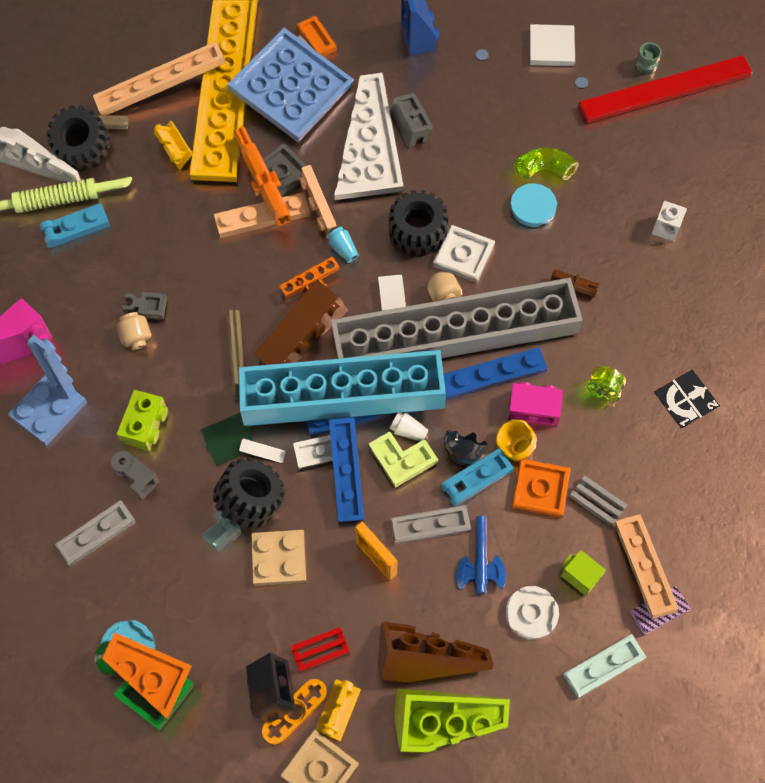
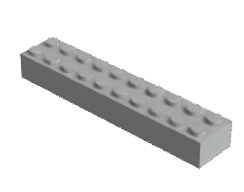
M571 278L332 319L331 330L337 359L441 350V358L579 334L583 319Z

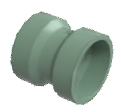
M647 42L641 45L636 60V68L639 72L651 74L656 71L662 54V50L657 44Z

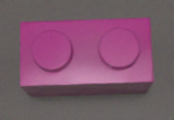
M527 382L513 383L508 420L515 419L523 420L526 423L558 426L561 416L563 389H557L551 385L543 387L532 386V384Z

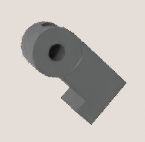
M119 451L111 458V466L117 476L122 479H128L133 483L130 487L141 500L159 483L156 474L129 452Z

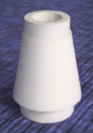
M402 412L397 413L390 427L391 430L395 431L394 434L419 442L424 440L428 432L427 428L407 412L405 414Z

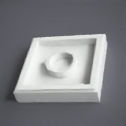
M530 24V65L574 66V26Z
M451 225L433 262V267L477 283L495 241Z

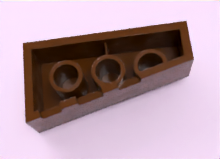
M316 280L253 355L264 365L295 363L331 328V320L341 318L348 309L339 296L319 280Z

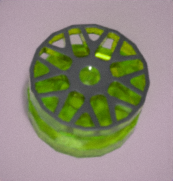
M598 366L594 368L591 375L592 380H589L587 390L601 400L609 402L618 401L622 393L621 389L624 388L627 381L625 376L609 367Z

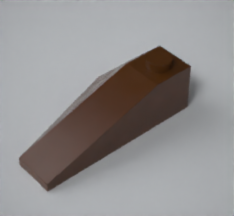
M383 621L381 623L378 666L382 680L389 682H414L493 669L494 663L487 648L460 640L451 643L440 638V634L434 632L431 633V636L415 632L416 627L407 624Z

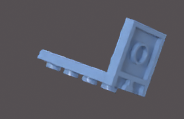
M33 335L27 344L45 375L8 415L47 446L83 408L87 401L73 387V379L66 373L68 371L67 368L60 363L62 361L61 357L54 352L56 350L55 346L44 338L41 341Z

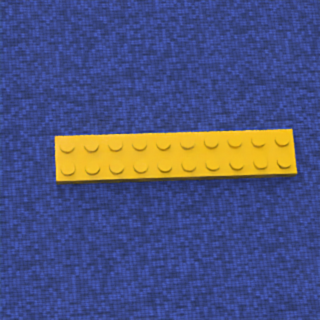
M213 0L207 45L217 42L226 63L203 73L190 169L191 180L237 182L241 147L233 131L239 129L244 124L246 103L229 91L227 86L251 61L258 0Z

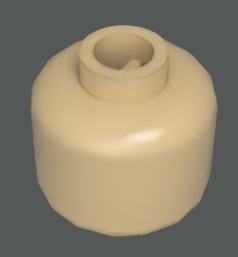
M436 273L428 282L427 291L433 302L462 296V288L451 273Z
M137 312L121 316L116 325V331L122 346L132 347V350L145 347L146 342L152 336L147 319L142 315H138Z

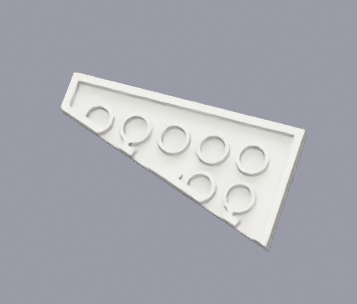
M383 74L362 75L359 79L356 101L344 148L343 161L334 195L335 200L403 191V181Z

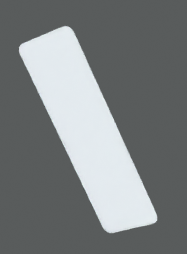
M246 439L242 440L239 449L241 452L283 463L286 453L284 450Z

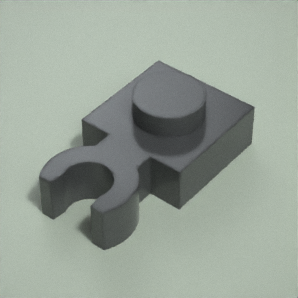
M142 292L141 298H137L131 293L124 294L125 301L132 302L129 306L122 305L124 313L129 314L138 311V315H142L145 318L164 319L167 302L166 294Z

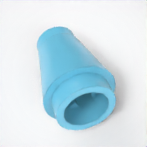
M338 227L327 236L328 244L347 263L354 261L359 256L348 230Z

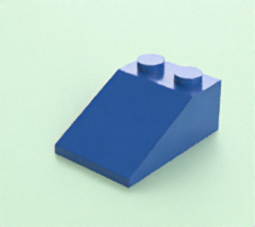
M401 0L400 21L410 55L436 51V41H439L438 28L433 26V11H429L425 0Z

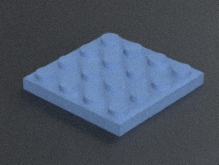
M283 28L228 83L227 89L295 141L299 142L353 85L354 79L286 28Z

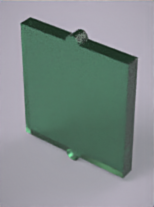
M241 413L200 429L206 442V451H210L216 466L246 454L239 450L243 439L253 441L250 434L251 428L244 426Z

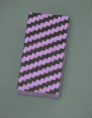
M677 586L671 588V591L678 605V612L652 619L646 603L630 611L643 635L652 632L691 609Z

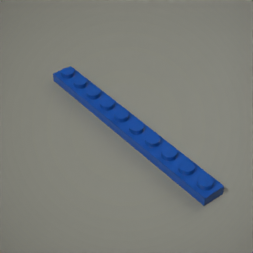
M540 347L444 373L446 400L546 373L548 368ZM397 413L355 416V426L397 415ZM330 419L306 421L311 438L329 434Z

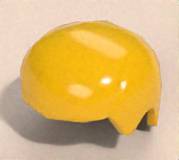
M513 419L508 421L497 432L496 444L509 459L514 461L522 460L530 456L536 448L537 437L533 429L523 420Z

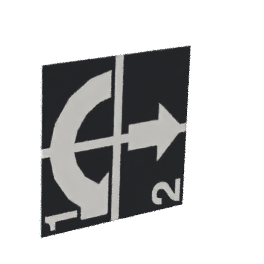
M693 369L655 391L681 428L720 407Z

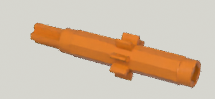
M242 126L239 129H235L233 133L241 147L240 152L255 180L250 182L256 196L262 195L276 225L282 226L287 224L292 217L277 187L281 186V183L275 171L269 173L245 127Z

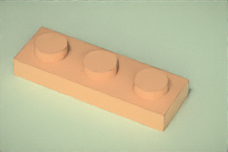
M308 165L302 167V177H299V181L303 191H308L310 196L308 197V203L311 210H316L318 218L316 220L320 231L324 230L326 236H328L330 232L336 229L337 225L312 167Z

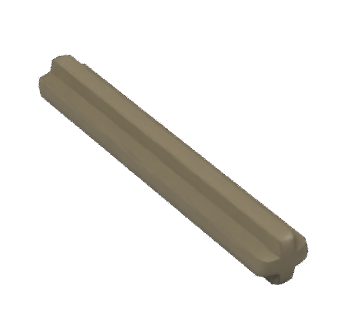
M234 309L228 310L226 315L232 392L234 400H240L239 367H244L240 314L239 310Z

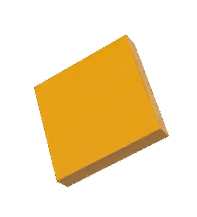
M362 521L355 527L356 545L388 580H392L397 575V559Z

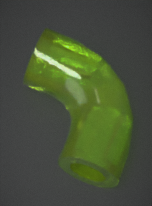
M551 147L532 149L514 161L517 173L524 179L531 178L541 170H549L565 181L573 176L579 166V162L560 149Z

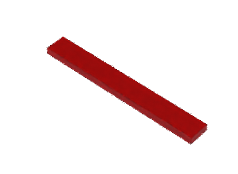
M744 55L579 101L578 107L588 124L751 77L752 70Z

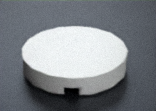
M525 586L516 591L509 598L505 609L506 620L510 629L518 636L527 640H539L548 636L555 628L559 618V609L556 601H554L547 590L537 586Z

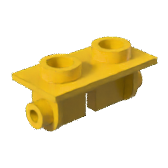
M169 121L166 126L156 125L153 128L154 136L164 145L163 148L167 152L169 160L175 163L177 168L181 170L193 153L172 121Z
M336 679L315 730L341 741L361 689L354 687L353 683L347 680L342 682Z

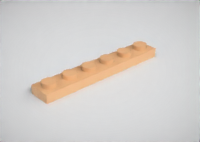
M213 42L93 95L100 114L108 115L226 62L217 42Z

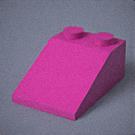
M22 298L0 316V365L33 355L27 344L33 335L41 341L44 338L48 341L53 338L41 315Z

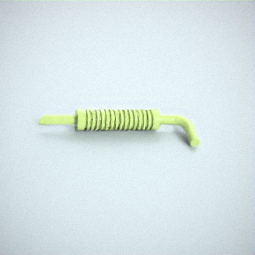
M132 177L95 183L94 178L86 179V182L83 179L82 182L80 180L77 183L73 181L72 184L68 182V185L63 183V186L58 184V186L54 185V187L51 185L49 188L46 186L44 189L40 187V190L35 188V191L34 189L26 190V193L25 191H21V193L19 191L13 192L12 199L0 201V211L14 208L16 213H22L24 210L28 212L29 209L30 211L38 210V207L39 209H43V206L47 208V205L52 207V204L53 206H57V204L60 206L61 203L63 205L66 202L70 204V201L72 203H75V200L80 202V199L81 201H84V199L87 201L89 198L91 200L98 199V192L125 188L131 183Z

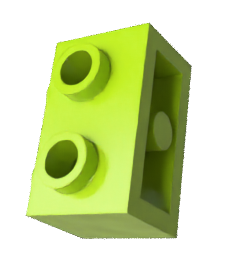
M138 390L133 391L116 434L121 444L150 451L152 444H156L158 440L160 422L165 421L168 412L163 397Z

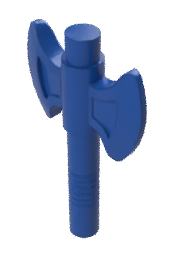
M486 516L476 517L475 564H471L468 557L464 556L456 571L458 588L462 590L467 583L475 580L476 594H486L488 580L495 582L500 589H503L506 583V569L500 557L494 556L490 564L486 560Z

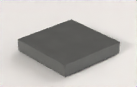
M284 143L263 158L269 173L275 171L281 183V186L277 187L281 197L290 195L301 186L299 177H302V167L307 165Z

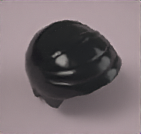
M447 430L445 433V450L450 458L459 465L467 466L474 464L481 458L488 446L486 441L478 443L477 434L474 432L466 436L459 435L458 431Z

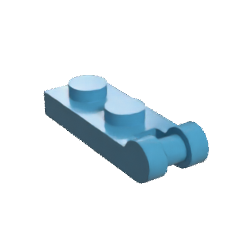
M99 203L53 221H43L40 223L39 228L41 233L46 236L44 240L47 247H56L109 227L110 223L102 204ZM58 230H61V233H58V234H55V233H54V232H56V231H58Z
M499 448L444 481L440 488L450 496V502L453 507H457L512 473L514 468ZM461 483L465 490L459 493L456 486Z

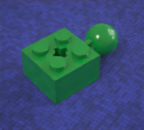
M108 640L97 647L94 653V664L102 674L113 676L118 673L102 659L111 641ZM188 678L182 687L168 720L194 687L193 682ZM124 681L115 692L114 696L159 732L168 720L128 682Z

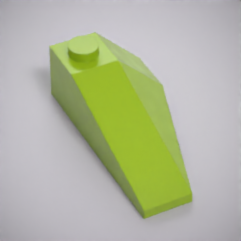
M396 689L394 722L399 750L402 752H430L436 750L437 747L447 744L453 745L459 743L460 740L472 736H481L507 728L510 699L427 690Z

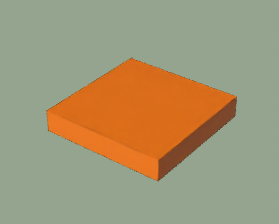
M526 459L520 460L511 509L562 518L571 468Z

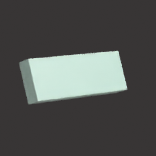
M631 634L565 672L563 677L578 699L646 659V655Z

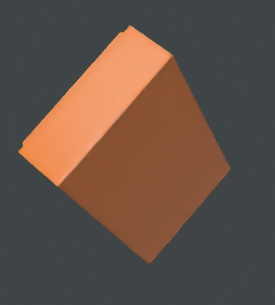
M316 16L296 24L297 30L304 40L323 57L337 51L336 44Z

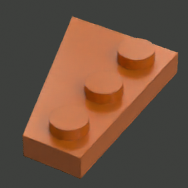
M114 633L102 658L168 720L192 668L191 665L117 633Z

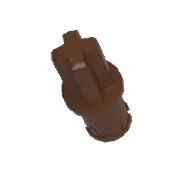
M559 270L553 271L550 281L571 278L574 291L592 296L593 298L595 297L599 283L580 278L579 274L574 276Z

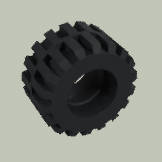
M74 105L69 106V110L63 108L60 110L61 114L59 115L55 113L53 116L54 121H49L48 124L51 130L46 132L49 138L47 140L48 145L55 155L73 169L75 166L78 169H84V165L89 169L93 167L92 164L94 162L97 164L102 162L100 158L101 156L106 157L107 152L105 149H110L108 140L111 139L106 125L97 113H94L90 108L86 110L81 105L78 106V109ZM80 129L89 130V136L83 144L69 146V139L75 131Z
M412 190L411 194L405 192L402 194V198L397 197L394 200L389 213V235L393 244H397L398 249H406L407 254L416 252L415 255H421V252H425L426 255L430 253L431 249L435 251L439 248V244L442 245L447 235L448 213L447 207L443 205L441 198L436 199L435 194L432 192L426 194L425 190H421V193ZM413 218H422L430 224L417 228L409 225L407 221Z
M240 458L236 462H231L226 467L214 488L213 502L217 503L215 508L217 511L222 512L221 516L224 519L230 520V524H238L239 528L245 529L246 526L249 529H256L257 526L261 528L271 520L281 505L285 495V490L282 489L284 483L278 479L280 475L277 472H273L270 465H264L263 461L258 460L256 462L253 458H247L245 461L243 458ZM244 490L250 492L253 496H250Z

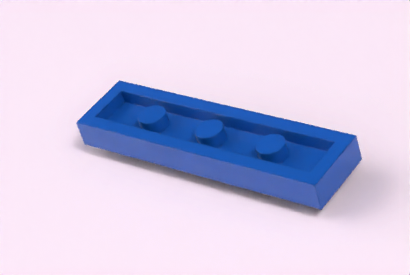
M355 418L330 419L329 430L338 523L364 520Z

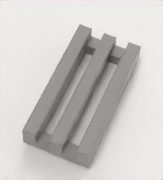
M587 476L582 478L569 497L611 527L627 507L626 503ZM579 492L586 495L588 498L593 500V502L603 507L614 516L610 517L608 514H606L605 512L597 508L595 505L587 501L585 498L580 496Z

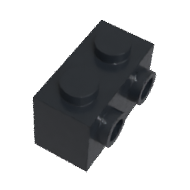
M270 652L246 666L252 716L272 723L295 710L288 660Z

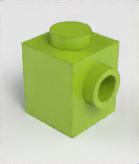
M580 550L576 556L571 553L564 561L562 566L565 569L561 577L583 595L587 596L606 570Z

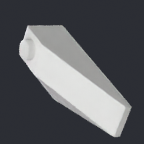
M0 128L1 163L67 184L68 182L72 184L73 181L77 183L78 180L81 182L79 174L75 169L19 129Z

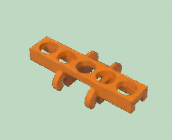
M332 256L322 263L312 266L311 269L302 274L295 275L294 278L283 283L279 288L286 299L300 291L304 294L309 289L308 285L316 280L323 284L325 277L340 270L339 265ZM330 264H334L332 269L326 268ZM321 269H324L323 274H320L319 272ZM307 274H313L314 278L312 280L305 279V276ZM293 286V290H292V291H290V292L285 291V289H287V288Z

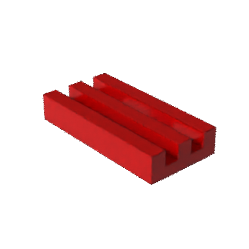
M341 627L290 646L300 673L350 654ZM336 636H338L339 638L337 640L331 641L329 643L313 648L301 654L298 653V651L316 645L318 643L334 638ZM341 645L343 648L304 664L301 662L303 659Z

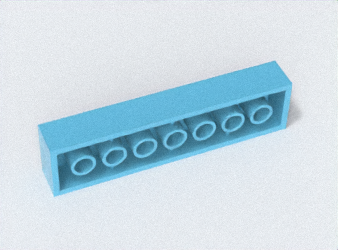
M441 350L239 367L240 413L244 426L446 409Z

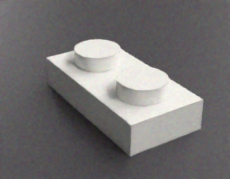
M330 435L293 443L298 469L332 462Z

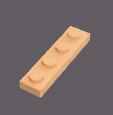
M304 192L282 197L292 217L290 221L311 216ZM265 202L214 214L220 238L276 225Z
M641 514L617 520L615 527L651 618L655 619L678 612V605Z

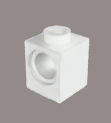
M664 201L652 234L674 242L687 208Z

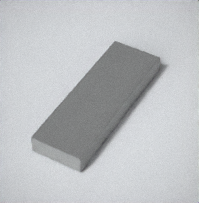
M120 500L57 542L55 546L71 567L136 523V521Z
M466 505L390 518L395 545L471 532Z

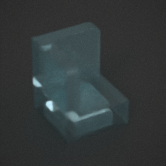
M221 511L214 515L217 522L202 535L203 539L218 554H221L242 534L237 523L235 525L230 524L229 519H224L221 516Z

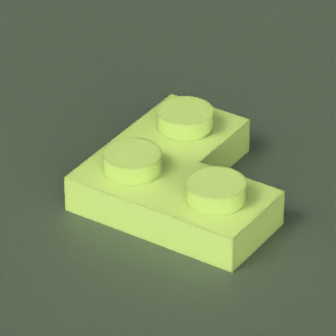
M391 432L368 444V448L395 488L438 463V458L425 439L405 451L401 449Z

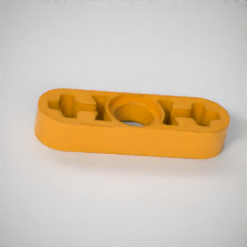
M311 679L293 695L295 705L302 707L303 714L297 720L290 719L287 714L284 715L285 721L292 726L287 729L286 725H284L280 729L281 736L279 738L275 736L269 738L268 736L270 735L269 728L271 726L277 728L282 723L280 719L272 723L266 722L263 725L262 735L268 744L273 746L282 744L326 700L327 689L322 681ZM310 687L314 689L320 687V698L312 697L308 701L311 707L307 709L305 703L298 698L302 695L305 700L310 695Z

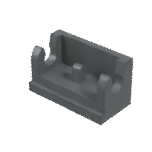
M415 93L394 97L390 116L407 147H414L416 140L420 137L422 143L426 142L430 131L434 127Z

